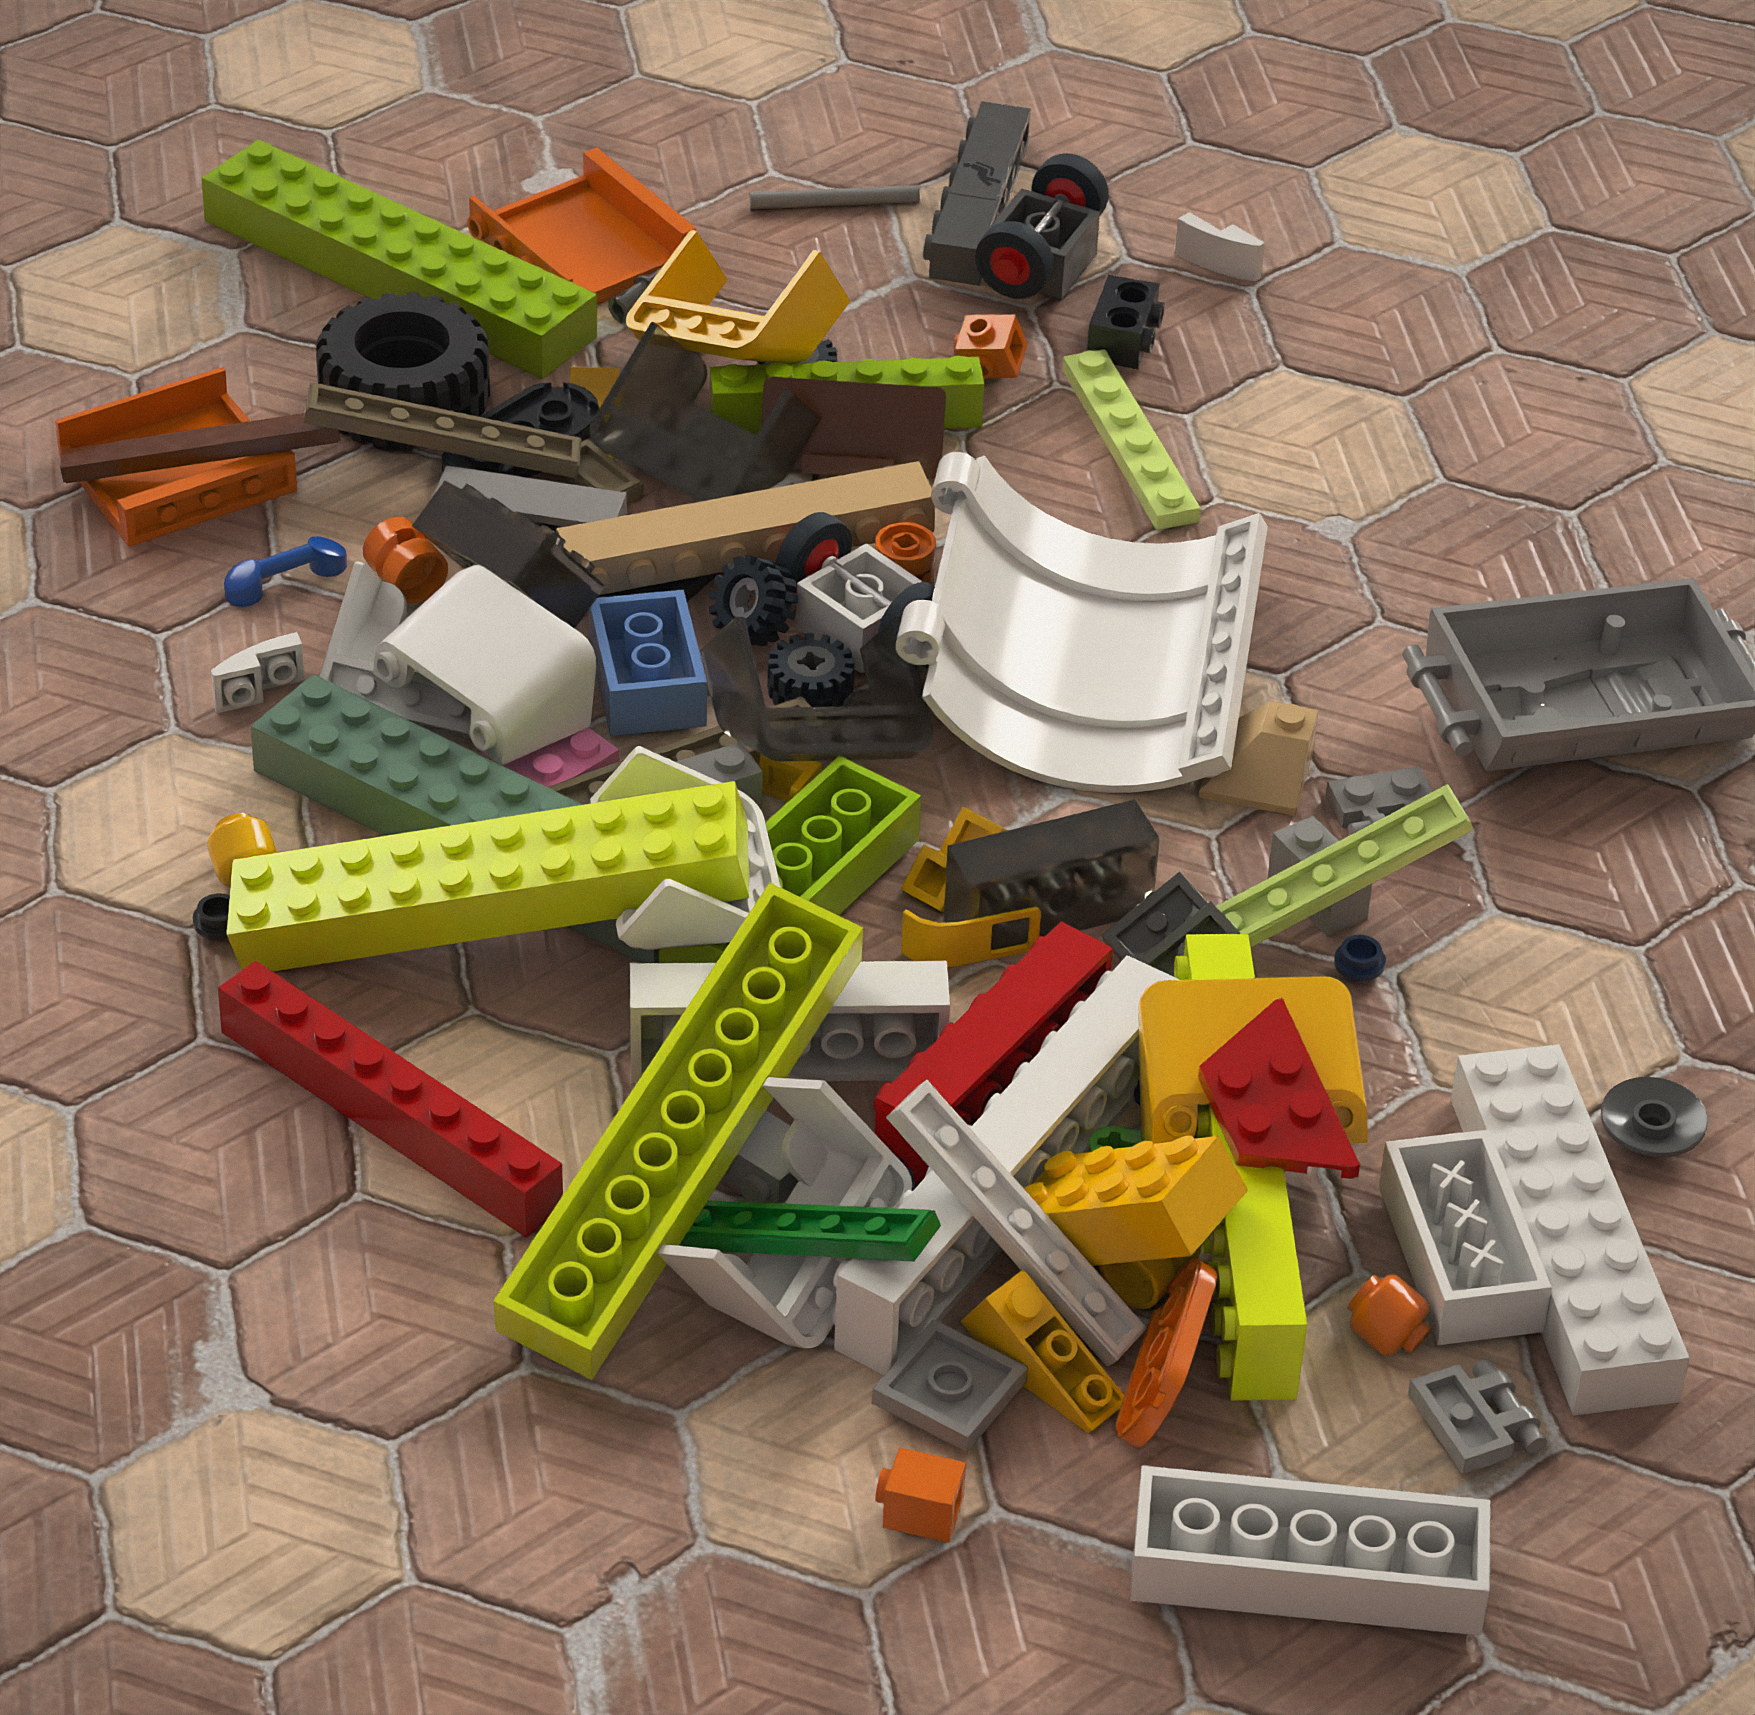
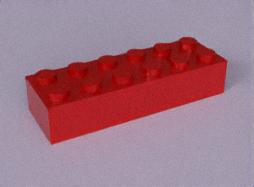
M1061 921L1045 937L1040 936L1037 938L1030 951L1016 965H1009L1002 973L999 981L988 992L977 995L972 1001L969 1010L955 1023H948L941 1031L938 1039L925 1052L915 1054L904 1072L892 1083L887 1082L880 1088L873 1103V1108L876 1111L875 1134L897 1158L900 1157L906 1162L905 1167L907 1169L911 1168L914 1174L913 1182H915V1188L925 1178L929 1166L886 1117L917 1086L928 1080L967 1125L972 1126L983 1114L990 1098L996 1093L1001 1094L1011 1084L1019 1066L1024 1062L1030 1063L1040 1052L1047 1035L1052 1031L1058 1032L1068 1021L1069 1015L1076 1003L1081 1000L1085 1002L1095 991L1101 976L1106 971H1111L1112 947Z

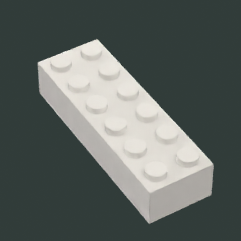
M947 961L860 962L787 1078L823 1081H894L906 1070L913 1056L918 1052H925L938 1039L943 1028L949 1023L950 996ZM630 963L631 1083L639 1081L716 963Z
M1151 1466L1141 1467L1130 1601L1479 1636L1482 1634L1490 1582V1500Z

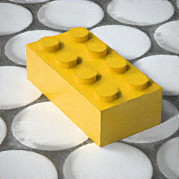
M1183 1136L1173 1142L1153 1144L1152 1141H1143L1132 1147L1113 1149L1111 1146H1103L1092 1152L1073 1154L1072 1151H1064L1051 1157L1044 1164L1045 1171L1033 1184L1024 1188L1092 1266L1192 1256L1248 1191L1219 1136L1194 1139L1193 1136Z

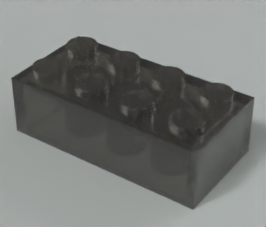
M444 481L412 525L414 529L461 568L466 569L474 565L485 567L574 629L606 586L592 574L596 566L574 550L569 553L563 547L566 541L555 531L545 525L539 527L533 520L519 511H516L514 514L512 510L493 497L488 499L480 491L467 483L460 489Z
M1134 799L948 845L943 921L945 923L960 922L1038 907L1041 911L1039 937H1045L1061 921L1079 931L1117 922L1155 892L1160 837ZM1029 918L994 924L992 926L991 950L1025 944L1028 940Z

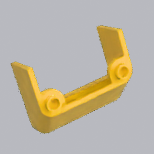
M690 230L630 309L626 317V324L635 338L642 342L737 360L793 364L804 362L812 356L817 346L850 303V299L821 252L813 250L765 316L709 306L728 279L699 233L695 230Z

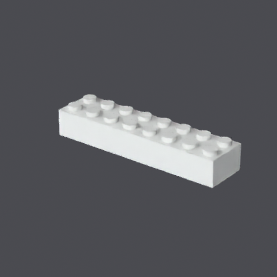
M1560 1044L1458 1056L1451 1102L1463 1132L1490 1130L1552 1285L1545 1328L1541 1335L1572 1415L1680 1402L1690 1357Z

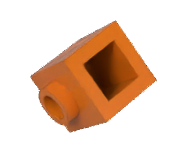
M899 1447L892 1469L883 1468L877 1483L875 1502L884 1504L882 1528L950 1543L964 1501L966 1462Z

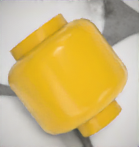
M235 813L221 819L215 825L207 840V849L217 878L228 887H231L233 860L278 853L268 824L260 818L252 817L246 813Z

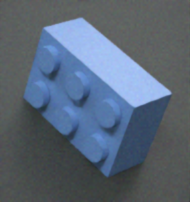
M684 590L588 599L589 642L596 656V676L610 736L706 727L707 680Z

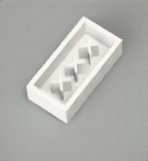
M1490 1130L1385 1142L1379 1189L1416 1289L1429 1302L1430 1313L1427 1318L1437 1345L1544 1332L1552 1285Z

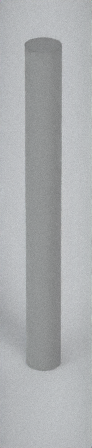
M919 185L749 192L750 210L920 202Z

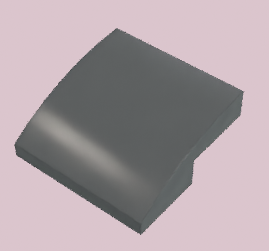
M1179 871L1102 934V939L1106 945L1113 948V953L1121 961L1128 955L1174 977L1175 956H1184L1186 935L1241 933L1212 901L1208 903Z

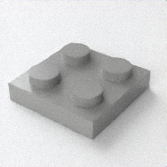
M933 1319L873 1387L872 1404L968 1452L1027 1382L1028 1366Z

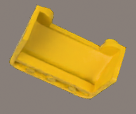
M1327 976L1163 980L1149 985L1143 991L1138 1005L1141 1141H1152L1153 1144L1173 1142L1183 1136L1195 1135L1198 1126V1104H1210L1198 1079L1199 1066L1274 1000L1283 998L1349 1142L1368 1143L1366 1100L1352 999L1347 987L1341 981Z

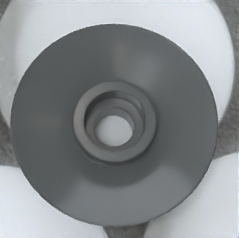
M1637 1077L1615 1085L1604 1097L1601 1108L1603 1126L1618 1144L1635 1153L1651 1157H1672L1692 1150L1704 1138L1708 1125L1706 1109L1693 1092L1676 1082L1657 1077Z

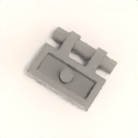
M1419 766L1327 781L1326 798L1341 827H1348V834L1350 836L1428 795L1433 790Z
M1483 1359L1475 1364L1472 1373L1476 1378L1470 1379L1461 1365L1457 1364L1410 1380L1408 1396L1462 1474L1512 1458L1514 1441L1521 1442L1530 1454L1540 1452L1547 1444V1439L1539 1430L1541 1425L1539 1418L1529 1406H1523L1514 1394L1516 1387L1505 1371H1498L1490 1359ZM1489 1406H1496L1500 1413L1495 1415Z

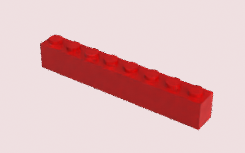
M254 961L218 987L221 1032L525 1238L546 1222L563 1196V1168L560 1161L259 962Z

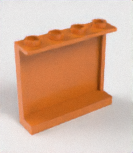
M597 147L583 153L582 176L492 211L475 195L469 197L470 216L467 219V225L473 238L596 293L597 305L610 300L612 297L633 286L634 280L641 275L649 276L664 266L690 230L697 231L695 226Z
M220 367L57 419L55 424L58 452L61 459V449L235 424L250 420L228 395L226 370ZM292 450L79 482L128 547L297 491L295 454Z

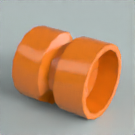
M404 517L386 519L375 526L365 539L363 558L381 579L400 589L407 603H420L428 600L445 583L448 575V562L410 520Z
M898 522L882 528L875 537V550L922 582L934 585L936 538L933 533L926 527L912 522Z

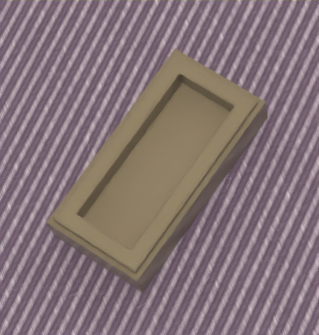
M589 439L581 442L580 466L576 479L561 476L572 485L627 493V504L644 497V483Z

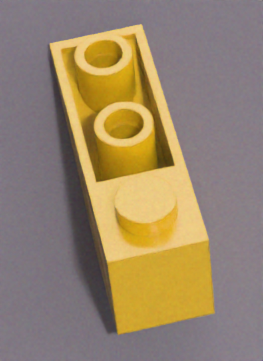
M1024 1269L986 1297L960 1321L976 1341L1028 1366L1027 1382L1023 1386L1089 1434L1121 1408L1124 1398L1122 1391Z

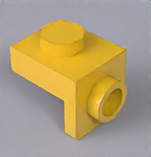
M769 744L760 754V769L763 771L762 793L789 802L822 772V763Z

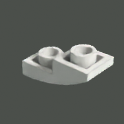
M1191 212L1178 218L1175 254L1197 266L1226 276L1249 281L1261 279L1265 242L1234 224L1219 230Z
M298 633L279 636L251 646L211 670L216 713L264 703L263 690L305 681L303 645Z

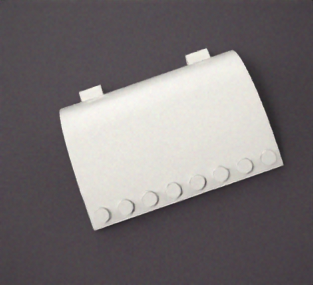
M953 452L943 456L938 464L931 498L935 507L946 514H950L951 519L932 601L916 600L905 607L896 640V651L903 660L914 665H929L922 698L934 714L951 732L988 759L1016 773L1064 788L1104 793L1144 792L1165 789L1205 777H1215L1222 772L1231 770L1268 529L1261 514L1258 513L1218 526L1216 535L1199 540L1154 544L1110 539L1067 525L1029 503L1006 483L993 468L986 456L979 457L976 460L970 455L961 452Z

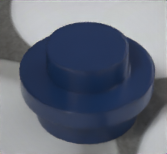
M1366 935L1350 936L1342 942V945L1335 952L1334 965L1336 970L1342 976L1353 981L1362 982L1376 979L1385 969V954L1379 942L1372 937Z

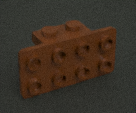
M769 377L765 380L763 387L760 464L765 468L801 470V473H811V481L919 461L927 479H935L938 464L943 454L946 393L940 387Z

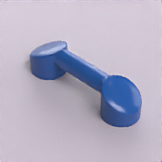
M316 536L309 538L308 544L265 559L241 561L233 566L225 577V598L230 604L245 607L254 605L263 596L262 579L308 563L310 564L311 571L316 575L323 577L339 575L347 568V552L338 542Z

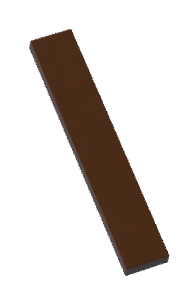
M304 413L61 449L60 469L63 483L66 482L67 484L333 444L340 441V430L303 423Z

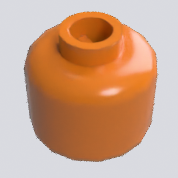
M1395 1274L1387 1275L1382 1279L1373 1275L1347 1306V1309L1352 1312L1350 1318L1351 1329L1385 1357L1397 1354L1402 1348L1409 1354H1412L1432 1330L1424 1323L1430 1313L1429 1302Z

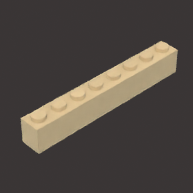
M917 461L557 528L558 565L571 599L576 600L724 572L722 567L726 563L734 564L733 558L738 556L745 557V555H751L776 562L779 548L789 531L800 520L817 512L833 515L843 522L851 532L852 547L862 546L866 543H875V537L882 528L898 522H912L934 532L935 505L931 498L932 488L920 462Z

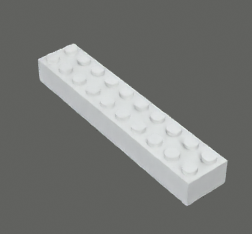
M1127 955L1112 972L1108 970L1101 976L1095 991L1085 1002L1081 1000L1076 1003L1069 1015L1068 1021L1058 1032L1052 1031L1047 1035L1040 1052L1030 1063L1024 1062L1019 1066L1011 1084L1001 1094H994L988 1101L981 1117L972 1126L968 1125L1023 1188L1034 1183L1045 1171L1044 1164L1054 1155L1064 1151H1072L1073 1154L1088 1152L1089 1139L1092 1133L1099 1128L1112 1126L1135 1100L1133 1092L1140 1079L1138 1014L1140 997L1149 985L1157 981L1180 979ZM930 1167L922 1182L913 1191L907 1190L901 1196L896 1208L935 1210L941 1227L915 1261L845 1258L837 1268L833 1279V1285L837 1288L836 1307L832 1315V1324L835 1325L834 1350L882 1375L886 1374L933 1319L940 1322L1003 1251Z

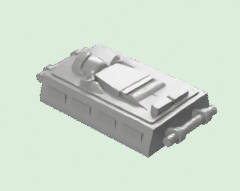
M1694 578L1431 608L1426 657L1418 645L1408 646L1402 654L1408 665L1406 673L1412 685L1421 689L1438 721L1436 729L1442 740L1451 745L1457 756H1466L1474 749L1486 772L1752 738L1755 734V658L1744 642L1746 634L1737 621H1731L1724 609L1713 610Z

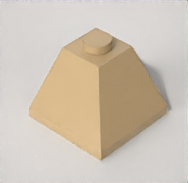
M1269 701L1241 716L1238 720L1231 770L1222 772L1215 777L1203 778L1199 790V798L1295 816L1313 756L1318 710L1300 707L1295 704Z

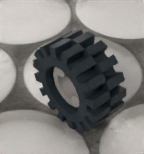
M751 555L733 558L734 564L726 563L722 567L726 575H716L713 581L719 587L717 591L710 590L709 598L716 600L715 605L709 606V614L718 616L712 623L715 628L721 629L719 633L722 636L731 640L754 646H768V642L775 643L780 639L777 632L786 634L790 628L785 623L786 619L794 620L796 612L790 610L791 604H798V595L792 594L790 591L797 588L796 581L789 579L792 573L787 568L781 567L779 563ZM756 593V601L753 608H748V606H751L749 600H752V597L750 596Z

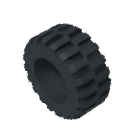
M407 292V296H395L394 293L382 294L381 298L372 300L371 297L359 300L355 307L348 305L340 310L336 318L332 317L325 325L317 339L316 363L318 384L477 417L482 416L488 406V398L490 397L488 338L486 332L481 328V324L470 313L467 314L461 306L454 302L449 305L441 297L431 295L430 298L421 297L419 293ZM340 430L344 435L349 433V436L354 441L361 444L366 442L373 443L375 448L387 450L388 446L399 447L400 450H413V446H415Z

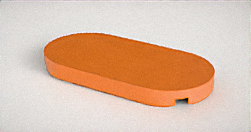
M1193 1259L1188 1261L1178 1271L1167 1287L1169 1288L1167 1293L1170 1296L1164 1307L1159 1305L1158 1309L1154 1310L1148 1323L1115 1426L1117 1436L1135 1448L1142 1447L1156 1433L1173 1407L1186 1380L1217 1282V1268L1207 1262L1204 1263L1199 1259Z

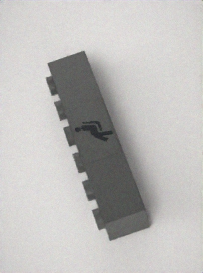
M981 101L976 117H969L966 140H961L957 163H953L951 167L949 187L944 186L940 210H936L934 213L932 235L927 234L924 242L923 260L930 261L929 278L980 286L982 277L976 266V248L987 229L1008 205L1029 144L1030 108Z

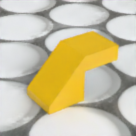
M962 807L940 851L923 844L901 890L945 913L988 876L1010 831L978 813Z

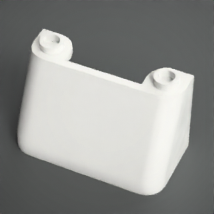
M474 565L458 571L376 647L374 658L375 676L389 686L400 688L412 681L415 669L472 710L470 737L473 744L500 765L509 763L580 732L591 725L596 656L589 640L579 631L483 566Z

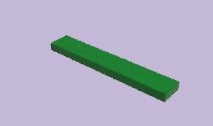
M708 1200L679 1246L714 1249L720 1252L915 1261L941 1227L935 1210Z

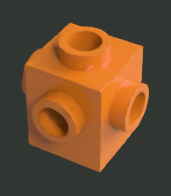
M966 315L960 333H957L954 338L953 348L955 356L979 357L983 379L1017 378L1028 343L1016 315Z

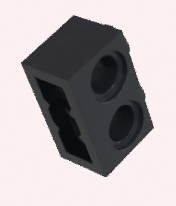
M1108 275L1089 323L1087 351L1105 349L1114 365L1138 369L1144 353L1151 354L1156 328H1161L1164 317L1165 302L1158 301L1159 283Z

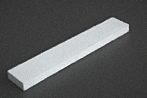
M928 1080L917 1086L886 1117L1021 1271L1023 1269L1026 1271L1054 1308L1107 1367L1116 1362L1147 1329Z

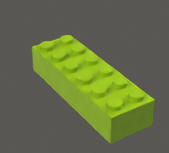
M839 755L765 822L781 888L839 916L919 841L921 795ZM729 943L659 949V963H717Z

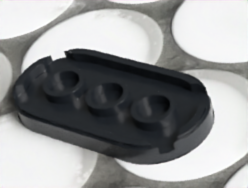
M551 382L533 385L480 416L482 418L579 437L581 442L587 439L591 441L598 433L601 424L597 398L584 387L563 382V387H551ZM444 451L441 456L443 472L446 465L531 478L541 472Z

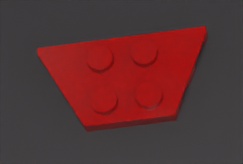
M1283 998L1276 999L1199 1066L1198 1079L1237 1165L1256 1168L1276 1166L1284 1171L1307 1174L1309 1166L1341 1170V1178H1356L1359 1176L1360 1163Z

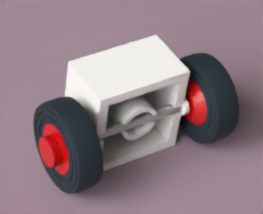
M817 512L800 520L783 540L776 557V563L781 564V567L787 568L792 573L789 579L796 581L797 588L791 590L798 595L796 628L805 634L814 633V640H820L823 634L830 636V644H833L837 639L843 642L844 649L849 648L852 651V658L855 659V669L860 673L886 658L902 667L911 668L918 666L906 662L898 655L896 640L905 607L916 600L932 601L935 585L922 582L867 543L851 552V532L843 522L833 515Z

